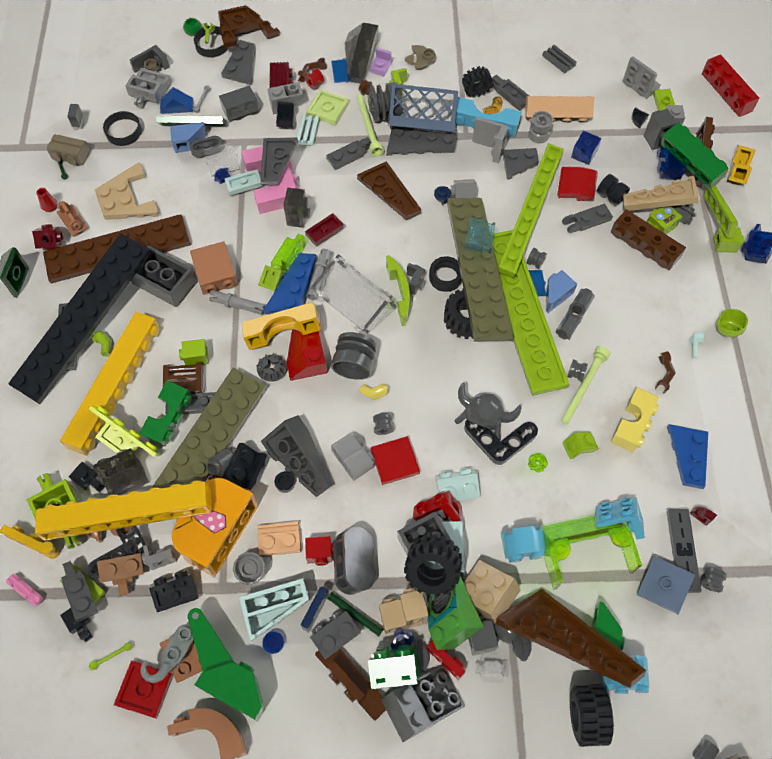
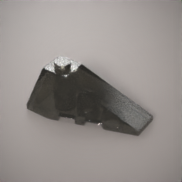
M363 22L348 32L345 41V53L349 82L361 84L365 80L378 43V25Z

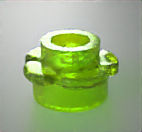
M536 453L529 457L528 466L531 470L540 473L544 471V468H547L548 462L543 454Z

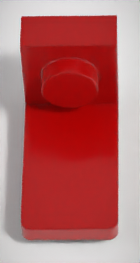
M446 491L416 504L413 510V519L417 521L435 511L443 510L445 516L449 517L452 522L461 521V507L450 491Z

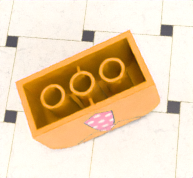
M222 478L206 481L211 489L212 513L178 518L172 531V543L180 555L189 564L214 578L258 508L253 493Z

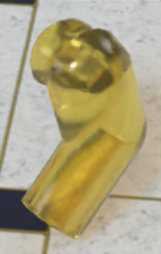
M499 96L494 97L491 106L483 108V113H498L503 104L502 98Z

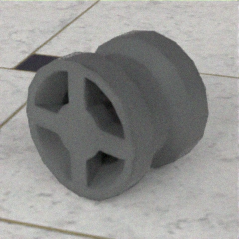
M534 247L528 256L526 264H533L537 269H540L547 253H541Z
M573 359L567 377H574L582 382L588 364H581Z
M379 413L373 416L375 434L387 435L393 432L391 414Z
M705 568L704 574L706 576L702 579L701 586L713 592H723L724 586L722 583L726 580L727 574L717 568Z

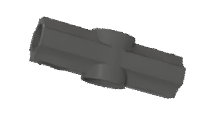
M581 288L573 303L570 304L567 313L555 331L560 338L570 340L595 298L591 290Z

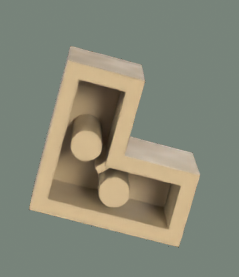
M411 588L403 591L404 594L400 595L399 600L389 598L383 600V604H379L385 634L427 624L429 615L423 593L417 592L416 588Z

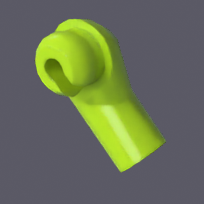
M95 332L92 335V340L102 345L101 355L104 357L110 356L111 339L104 332Z

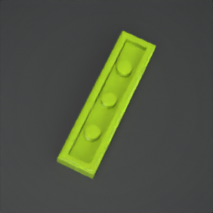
M716 185L710 189L706 187L704 200L726 237L733 238L738 225L737 219Z

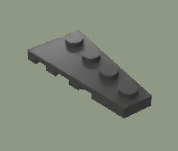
M392 127L386 156H392V153L407 155L408 152L424 154L432 151V153H454L457 135Z

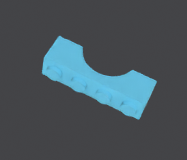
M458 97L455 124L474 128L475 118H484L508 125L507 136L515 137L522 111L505 108L497 114H486L476 108L474 100Z

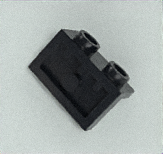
M239 443L222 479H226L245 490H251L256 484L260 470L265 465L267 454L259 453L245 443Z
M184 569L174 573L173 577L166 579V576H162L153 580L154 583L150 585L149 590L157 613L199 599L193 578V570L187 572Z

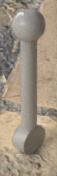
M208 85L204 86V92L197 106L193 107L195 113L200 112L199 107L206 93L210 90Z

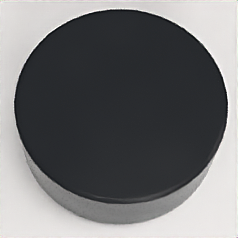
M289 472L277 474L274 480L276 489L282 493L290 492L295 486L293 475Z

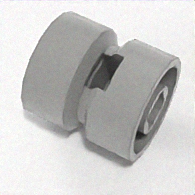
M538 111L531 118L528 137L535 143H545L550 137L553 117L546 111Z

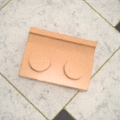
M298 521L257 526L258 554L261 557L301 553Z

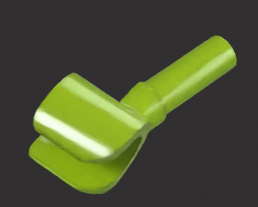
M206 22L203 24V28L206 30L205 44H208L209 35L215 30V26L210 23L208 29V24Z

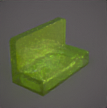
M297 234L295 239L286 237L271 261V265H278L282 267L283 271L287 272L298 253H302L306 246L305 237L301 234Z

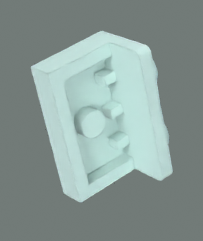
M469 467L461 468L459 472L455 473L443 471L435 476L438 494L450 491L456 501L481 497L477 472Z

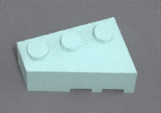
M303 578L239 597L250 641H254L310 601Z

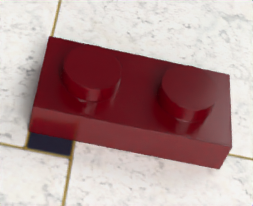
M332 213L307 229L305 235L315 246H318L342 230L344 224Z

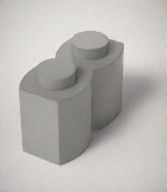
M349 433L332 444L331 450L354 481L373 469L374 457L369 451L366 452L361 447L363 443L357 435L354 436L352 433Z

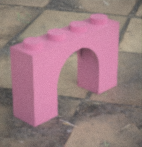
M263 146L241 151L247 172L256 169L258 172H261ZM291 161L279 185L253 190L259 214L300 204L299 197H301L299 186H295L297 184L295 174H291V171H293Z

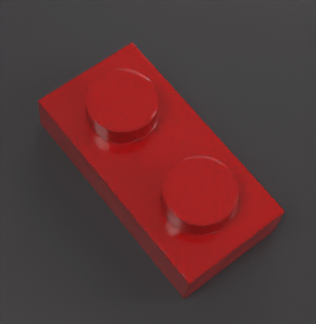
M433 640L427 645V651L459 681L466 672L463 669L465 665L457 657L452 658L446 653L448 649L437 650Z

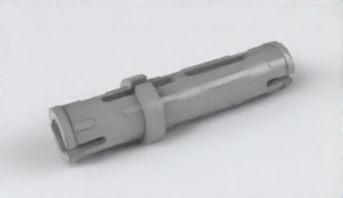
M325 248L321 249L319 259L314 265V274L306 293V297L310 300H317L325 272L329 268L328 262L332 252Z
M212 290L210 293L212 297H209L210 302L224 304L228 308L231 306L260 315L264 314L262 309L265 308V304L235 297L231 293L224 294Z

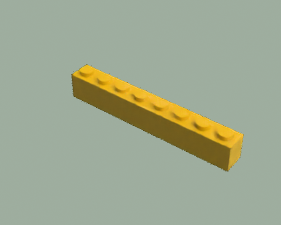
M135 311L60 439L65 448L85 456L94 448L97 439L95 437L106 422L90 411L89 407H98L100 405L109 412L107 414L109 417L113 415L115 405L123 397L127 384L132 381L136 368L140 367L145 352L149 351L153 338L159 333L160 327L155 318Z
M193 481L191 484L186 485L174 484L168 488H151L149 491L144 492L131 491L126 495H109L107 498L102 499L89 498L84 502H67L65 505L60 506L47 505L45 508L36 509L35 535L46 541L212 513L211 489L205 481Z

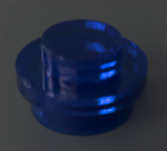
M268 632L262 640V646L267 653L276 654L283 649L284 638L279 632Z

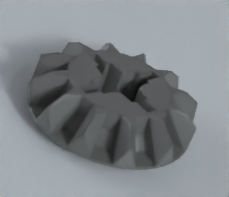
M274 353L272 355L265 354L262 359L259 358V362L256 365L259 377L268 382L281 379L287 371L286 361L281 355L278 356ZM269 362L272 363V365H275V366H274V371H275V372H273L270 368H268V367H269V365H268Z

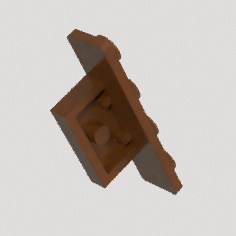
M341 649L337 650L327 659L323 658L319 650L315 653V656L331 672L328 675L329 678L336 685L340 683L346 689L343 692L352 703L356 700L374 721L386 711L381 701L384 696L377 689H371V682Z

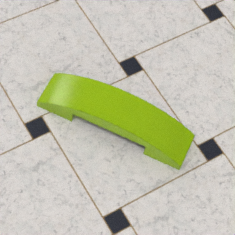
M387 255L386 268L389 279H397L402 301H398V314L401 326H405L410 308L408 281L400 265L390 255Z

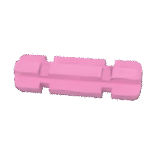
M12 574L6 580L10 587L14 588L16 592L27 599L32 605L37 607L43 601V597L17 575Z

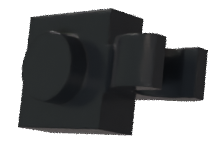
M81 462L68 476L84 490L91 486L100 493L105 488L96 479L99 474L84 462Z
M71 608L60 615L71 634L77 632L79 638L84 640L85 643L93 638V635L86 626L91 622L90 617L76 622Z

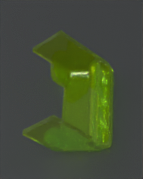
M596 516L543 527L547 548L544 560L553 590L558 589L563 583L557 561L568 558L571 553V543L610 536L612 543L622 549L630 574L635 573L642 566L632 532L623 523L597 527Z

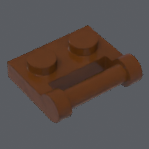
M196 362V364L179 366L163 365V386L167 380L188 389L192 394L203 393V363ZM196 372V374L171 376L174 373Z

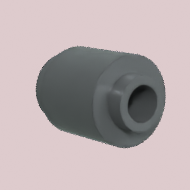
M222 449L212 456L206 464L208 472L213 476L225 473L234 453L229 449Z

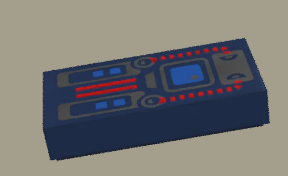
M322 586L319 588L300 624L302 629L310 633L329 596L328 589Z

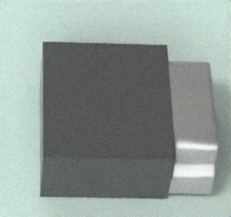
M70 104L67 115L69 122L74 130L82 129L84 119L79 104Z

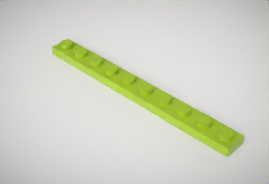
M548 143L499 264L498 272L514 278L563 153V148Z

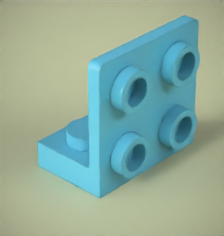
M626 497L613 503L603 502L596 506L597 527L628 522L630 533H635L636 540L645 538L644 522L637 497Z

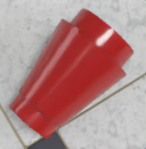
M39 188L36 194L40 208L45 212L55 211L57 200L46 188Z

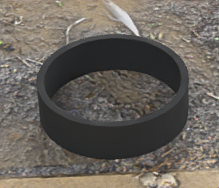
M215 26V30L210 34L221 35L220 27ZM202 27L195 33L193 38L195 48L201 56L214 58L223 55L228 50V48L223 47V44L215 49L201 48L197 43L205 36L206 30Z
M128 111L115 112L108 116L103 123V130L107 140L117 146H126L134 143L142 133L138 117ZM119 120H133L138 124L136 130L127 137L115 138L108 134L110 126Z

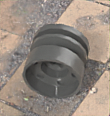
M397 82L386 83L384 92L380 84L376 86V91L374 86L368 87V106L374 122L379 121V113L382 120L386 119V112L389 114L392 83L398 84ZM395 88V96L398 100L401 99L400 88ZM399 104L393 109L394 116L403 114V109Z
M345 332L340 334L335 347L336 352L333 355L331 369L338 375L348 379H367L370 376L373 365L372 360L375 357L376 342L369 336L361 333Z

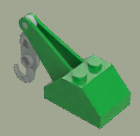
M199 608L191 609L188 612L187 624L177 628L164 649L158 673L150 675L146 671L147 661H144L141 666L142 677L150 683L161 681L170 670L181 663L194 641L203 671L194 686L258 722L265 708L257 677L253 673L254 669L242 661L239 665L236 664L202 610Z

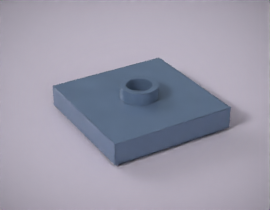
M654 556L637 596L679 615L695 574Z

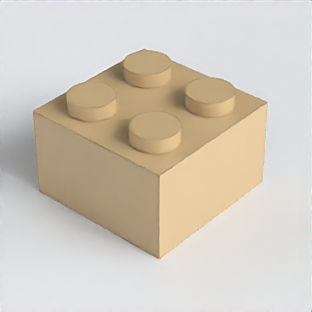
M480 560L464 582L478 615L486 620H492L494 624H496V618L509 609L520 592V588L513 577Z

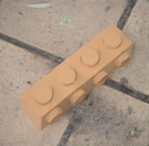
M526 96L525 117H529V120H531L535 112L546 111L552 115L553 121H555V117H562V121H571L572 118H578V121H588V118H593L595 97Z

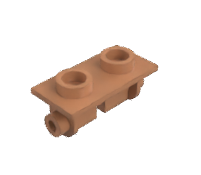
M65 201L59 202L57 214L72 236L88 228L73 204L69 205Z

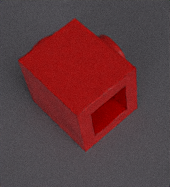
M330 536L305 538L307 564L315 563L316 566L328 565V562H332L334 552Z

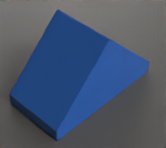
M174 87L160 99V114L193 112V97Z

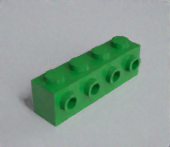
M678 122L663 134L661 144L708 189L712 188L726 176L728 171L727 164L723 160L718 159L710 148L705 147L698 137L692 135L686 126Z

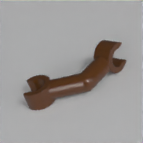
M319 58L317 62L305 64L303 69L299 70L297 74L300 75L298 81L305 82V75L311 69H327L325 58Z
M668 351L661 353L662 356L658 357L660 363L664 364L667 374L663 380H660L655 385V389L659 385H663L665 387L663 394L669 390V383L676 374L671 363V355Z

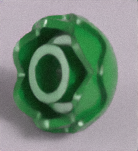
M188 18L183 24V30L189 36H194L202 28L201 22L195 18Z

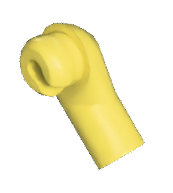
M363 384L360 387L359 393L376 400L384 397L389 388L386 384H380L373 388Z

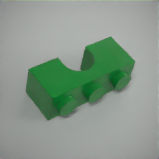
M166 380L158 399L168 405V412L160 419L148 416L139 434L164 446L167 442L169 443L173 438V430L176 424L178 425L182 420L184 408L188 407L191 402L192 393L188 389Z

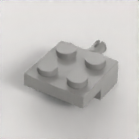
M141 68L137 75L132 74L125 87L129 96L137 97L134 105L140 107L144 100L158 103L170 84L171 77L170 75Z

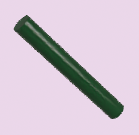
M333 592L329 594L327 598L344 612L347 611L352 618L380 637L384 629Z

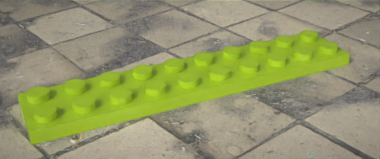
M513 230L490 234L497 267H499ZM522 256L514 278L500 272L499 276L512 328V339L531 395L534 396L569 388L570 384L524 256Z

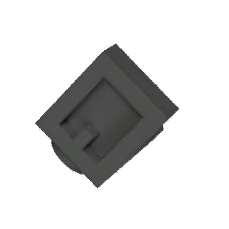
M157 45L129 60L135 73L144 68V62L148 59L156 60L157 65H160L164 70L170 68L167 55Z

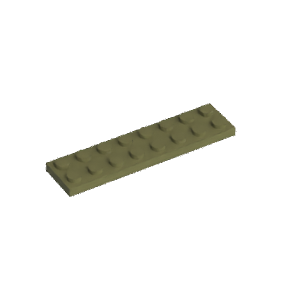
M233 367L152 488L162 489L174 484H191L193 481H203L205 479L203 476L205 475L209 476L210 473L206 468L208 460L222 449H227L265 391L266 385Z

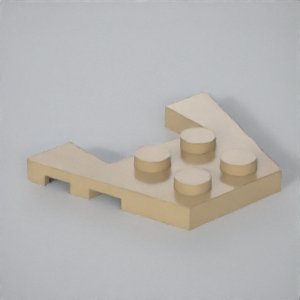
M140 162L95 189L105 220L127 219L128 216H137L138 218H144L145 215L159 216L154 200L136 205L131 192L130 182L146 178Z

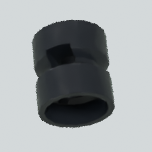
M608 174L601 181L596 191L604 198L608 197L609 202L613 205L618 206L623 201V195L629 193L630 187L625 183H618V178Z

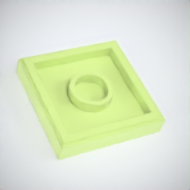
M319 90L306 111V116L309 117L311 115L313 118L319 116V121L336 126L349 105V99Z

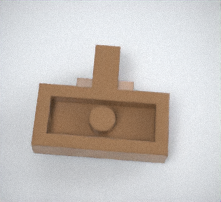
M141 553L97 561L100 583L112 581L113 586L118 585L120 596L130 593L128 583L133 582L132 576L144 574Z

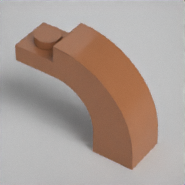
M207 708L189 709L190 719L187 720V717L177 718L173 720L174 724L167 726L168 735L173 737L195 730H208L217 740L221 759H235L247 755L244 738L239 728L231 719L215 710Z

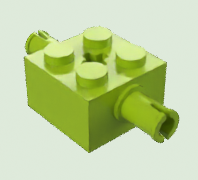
M49 473L42 474L44 479L41 476L37 477L42 491L26 499L35 520L36 509L45 508L47 505L60 506L65 505L67 502H80L74 487L66 479L54 485ZM77 535L64 537L68 549L75 548L73 543L76 546L81 544Z

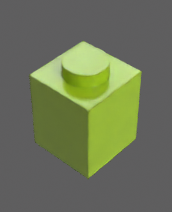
M719 227L713 237L715 252L737 253L744 244L741 228H736L733 238H727L721 227Z
M205 339L181 342L182 349H179L180 360L184 361L185 365L196 364V362H202L203 365L209 364L208 347Z

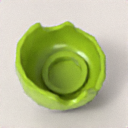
M727 309L722 311L716 326L722 335L735 338L745 332L748 318L741 310Z

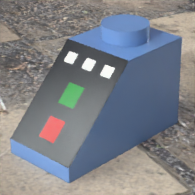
M563 270L557 274L553 273L547 280V313H550L572 296L576 290L577 283Z

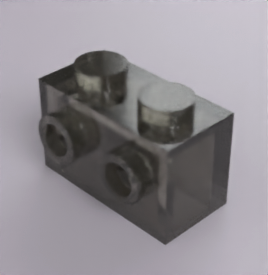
M287 187L283 204L287 226L304 228L306 218L309 219L310 208H307L309 198L306 197L305 189Z

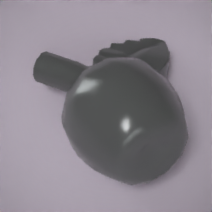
M494 624L496 637L507 644H512L514 654L521 661L528 660L532 650L530 640Z

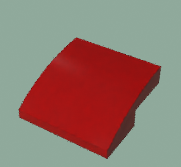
M561 167L558 197H576L577 201L594 200L598 176L597 170L583 167Z

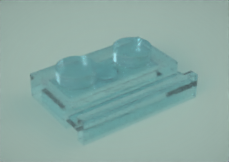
M470 217L464 248L481 252L485 250L491 253L495 222L490 224L486 220Z

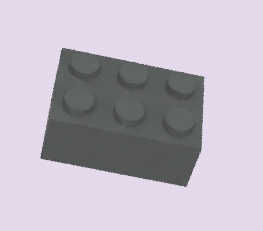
M148 245L147 248L152 253L133 277L131 283L176 307L197 281L193 268Z

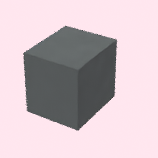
M492 620L483 621L484 627L468 639L472 656L493 652L498 648Z

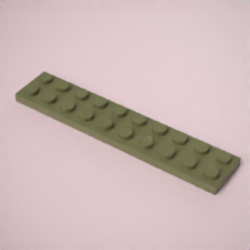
M448 198L447 207L474 342L512 341V328L482 198Z

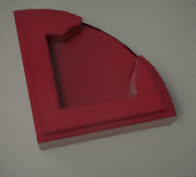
M699 506L694 507L690 511V514L705 526L710 524L717 516L714 512Z

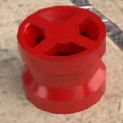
M317 68L313 69L312 73L305 75V81L311 89H315L318 84L321 85L325 82L323 74Z

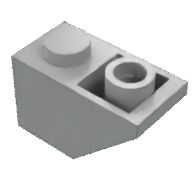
M299 82L267 89L273 115L277 114V103L279 101L292 102L295 105L303 97Z

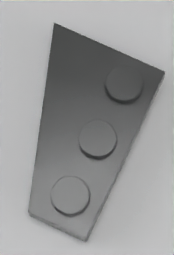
M243 40L238 42L221 72L222 78L248 85L252 84L251 78L255 55L254 43Z
M263 138L260 180L262 186L280 184L298 144V138Z

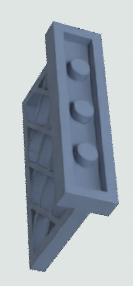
M392 83L387 126L453 133L456 130L455 118L458 91ZM395 88H401L406 95L398 100L395 96ZM414 90H418L422 95L416 102L410 96V93ZM430 92H435L439 97L433 104L426 97ZM446 94H454L453 102L450 105H447L443 99ZM408 96L413 105L406 110L401 101ZM423 98L430 105L424 111L417 105ZM439 100L446 106L440 113L433 106ZM399 104L404 113L400 116H394L393 109ZM414 106L421 113L416 118H413L408 113ZM430 108L437 114L433 119H428L424 114ZM447 109L452 114L451 121H445L441 116Z

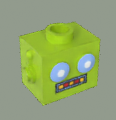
M660 207L659 209L655 208L650 213L647 223L668 234L678 226L682 216L673 207Z

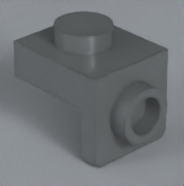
M408 263L407 275L412 277L409 283L410 294L416 295L417 291L421 290L424 286L425 269L419 265Z

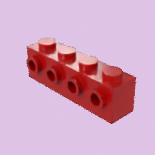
M721 54L708 59L701 73L738 117L753 112L760 99L759 96Z

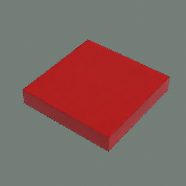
M408 436L370 447L382 485L420 474V469Z
M131 660L114 706L157 719L173 673L168 672L161 681L150 683L142 677V664ZM146 666V671L150 675H155L159 671L157 668Z

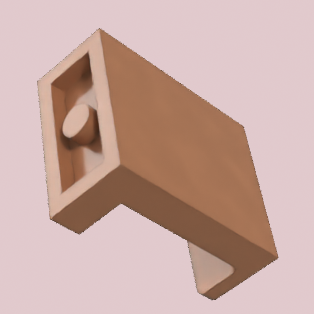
M225 241L190 250L203 295L210 294L212 290L220 291L238 285Z

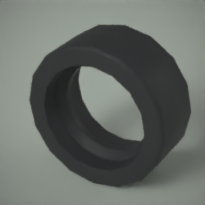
M443 256L431 263L429 281L435 289L442 292H451L461 285L462 279L457 259ZM447 267L453 269L457 276L451 281H444L436 276V271Z

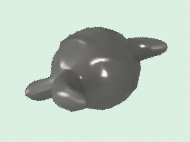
M463 382L458 389V399L466 409L454 422L460 424L464 419H467L482 427L494 430V435L501 440V423L515 421L519 417L522 408L521 405H518L514 411L504 412L502 402L498 397L490 393H479L470 398L465 392V382Z

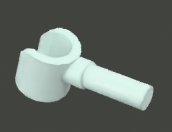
M695 332L690 337V342L693 344L692 358H697L698 343L704 342L703 332Z

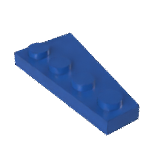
M298 253L263 309L265 314L269 315L303 305L314 271V265L317 261L316 254Z

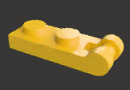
M3 525L0 529V533L50 559H55L60 554V550L51 542L41 543L42 539L32 533L27 536L23 534L24 530L16 525H13L12 528Z

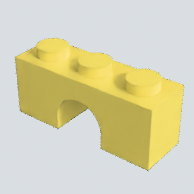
M637 387L625 410L633 414L637 422H629L622 419L611 443L632 453L636 447L640 448L645 439L642 436L643 432H647L652 424V421L649 419L651 415L655 416L659 405L656 404L659 397Z

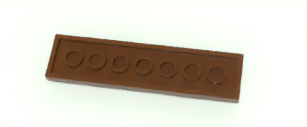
M182 214L57 247L53 250L43 251L49 282L52 284L91 273L120 233L146 248L149 245L162 253L190 246Z

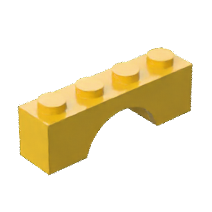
M314 302L242 322L243 339L249 350L268 345L269 340L283 330L294 329L303 335L321 330L319 314Z

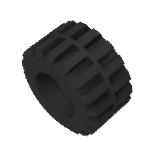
M462 288V291L458 289L455 291V294L451 293L449 299L446 300L444 323H446L447 330L450 329L452 335L457 334L458 338L463 336L464 339L469 337L473 339L470 319L458 313L461 310H468L464 289Z
M432 534L431 537L424 535L422 540L420 538L416 539L415 543H412L406 558L404 567L406 580L411 581L410 586L412 588L416 587L419 593L425 592L426 596L434 594L437 597L440 596V593L446 595L449 593V590L455 589L460 579L462 553H459L460 549L458 546H453L454 542L451 539L447 541L445 540L446 537L442 535L441 538L437 537V534ZM434 561L442 565L443 568L432 569L426 566L424 562Z
M573 685L570 692L569 705L572 729L577 743L580 747L611 745L614 734V719L611 701L604 685Z

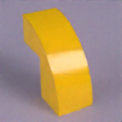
M737 145L730 165L728 180L746 185L752 170L750 164L756 149Z

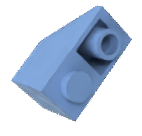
M204 122L170 126L171 141L175 153L190 151L189 146L193 141L207 136Z

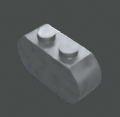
M352 527L338 534L333 540L335 585L341 592L347 595H354L371 588L375 582L376 574L371 535L360 527Z

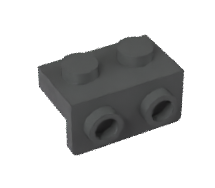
M340 610L329 617L331 622L326 626H323L321 623L311 630L313 635L309 638L313 641L324 659H327L361 633L347 611L343 613Z

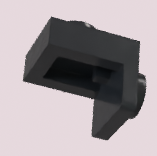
M279 101L277 103L276 127L293 128L294 103Z

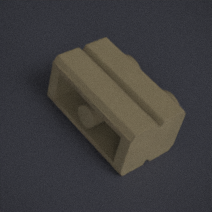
M54 134L47 146V151L50 157L57 162L61 160L71 165H84L86 157L90 153V148L85 140Z

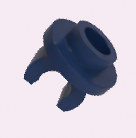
M439 186L434 190V197L441 201L443 206L447 203V199L451 197V190L446 186Z

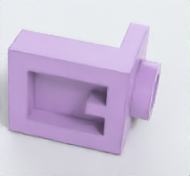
M377 48L376 57L370 66V73L385 77L392 64V53Z

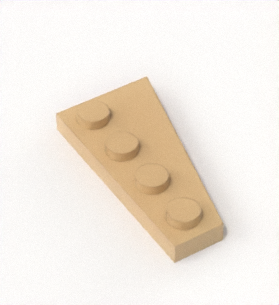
M694 175L682 182L675 180L672 181L671 185L662 186L661 184L649 191L642 189L623 195L624 210L627 209L629 211L698 203L699 200Z

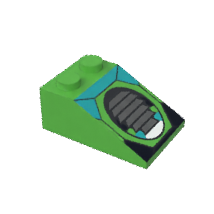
M461 576L455 589L449 590L448 594L440 593V596L437 597L434 594L427 596L428 629L437 650L456 649L484 627Z

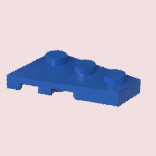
M669 424L667 430L672 439L671 445L672 449L675 450L682 485L704 489L706 486L708 432Z

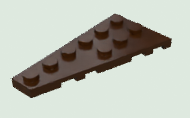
M540 589L496 618L497 625L629 688L645 677L646 669L543 589Z

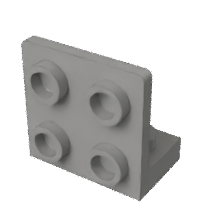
M633 56L629 59L622 82L646 99L653 95L654 90H659L661 84L655 81L657 77L655 71Z
M475 118L472 142L491 147V154H493L492 162H500L503 150L505 149L508 125L484 118Z

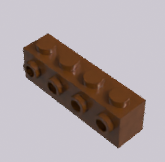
M627 209L614 222L610 232L616 238L626 242L630 247L635 248L669 271L678 262L686 249L684 245Z

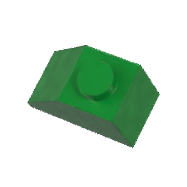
M599 602L594 609L592 628L617 648L623 650L625 638L622 637L623 630L605 603Z

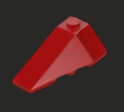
M292 329L287 357L290 381L327 374L319 331L303 335L298 330Z

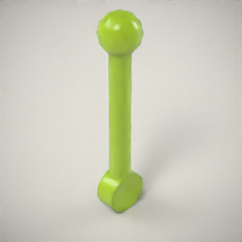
M127 642L124 644V647L98 661H91L89 668L91 670L98 669L99 665L125 650L130 651L132 644Z

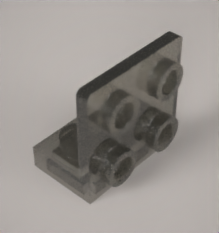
M131 448L123 449L110 458H103L92 466L93 470L103 480L108 495L120 496L149 483L141 461Z

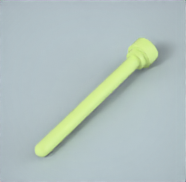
M358 94L357 100L371 141L370 153L372 156L377 157L383 154L384 149L382 144L377 141L362 94Z
M597 346L593 353L594 361L562 418L563 424L566 425L570 422L600 364L608 360L611 353L607 348Z

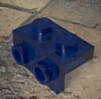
M756 224L754 230H751L749 233V239L742 246V252L746 261L767 264L772 255V232L761 231V224Z

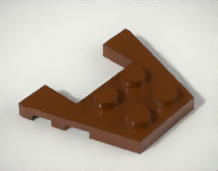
M247 5L218 11L224 48L237 46V39L234 35L242 32L260 29L267 39L280 36L278 28L274 29L271 27L270 22L267 20L263 21L260 15Z

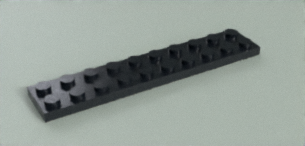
M120 233L8 384L36 403L41 404L152 252Z

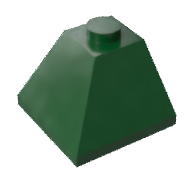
M12 247L1 256L0 279L12 296L18 298L29 266L18 250Z

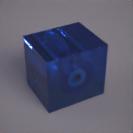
M583 131L574 145L571 158L590 165L599 149L602 138Z

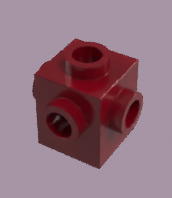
M52 224L41 225V228L32 231L35 249L45 248L49 251L57 248L63 242V233L59 230V226L53 227Z

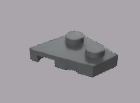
M537 148L503 150L507 180L512 179V176L517 173L522 174L527 169L538 166Z

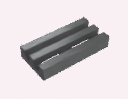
M552 45L551 48L549 47L542 54L545 59L564 74L575 67L577 63L556 45Z

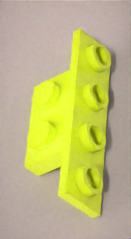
M100 405L98 407H89L90 411L106 422L95 438L125 460L129 461L139 447L153 457L159 455L154 444L149 441L145 443L140 439L141 435L133 429L129 431L124 428L125 423L116 417L114 419L107 415L109 412Z

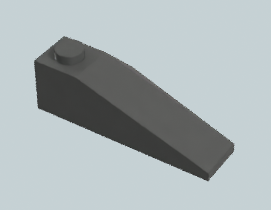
M299 415L284 420L261 440L271 458L281 462L287 472H292L298 477L299 482L314 496L318 497L331 487L311 434Z

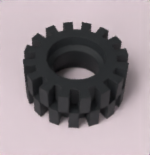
M477 66V69L473 67L472 71L468 70L467 74L463 75L462 84L465 93L469 97L475 98L476 95L481 97L480 94L485 95V92H489V88L492 89L493 87L490 71L487 68L485 69L484 66L482 68Z

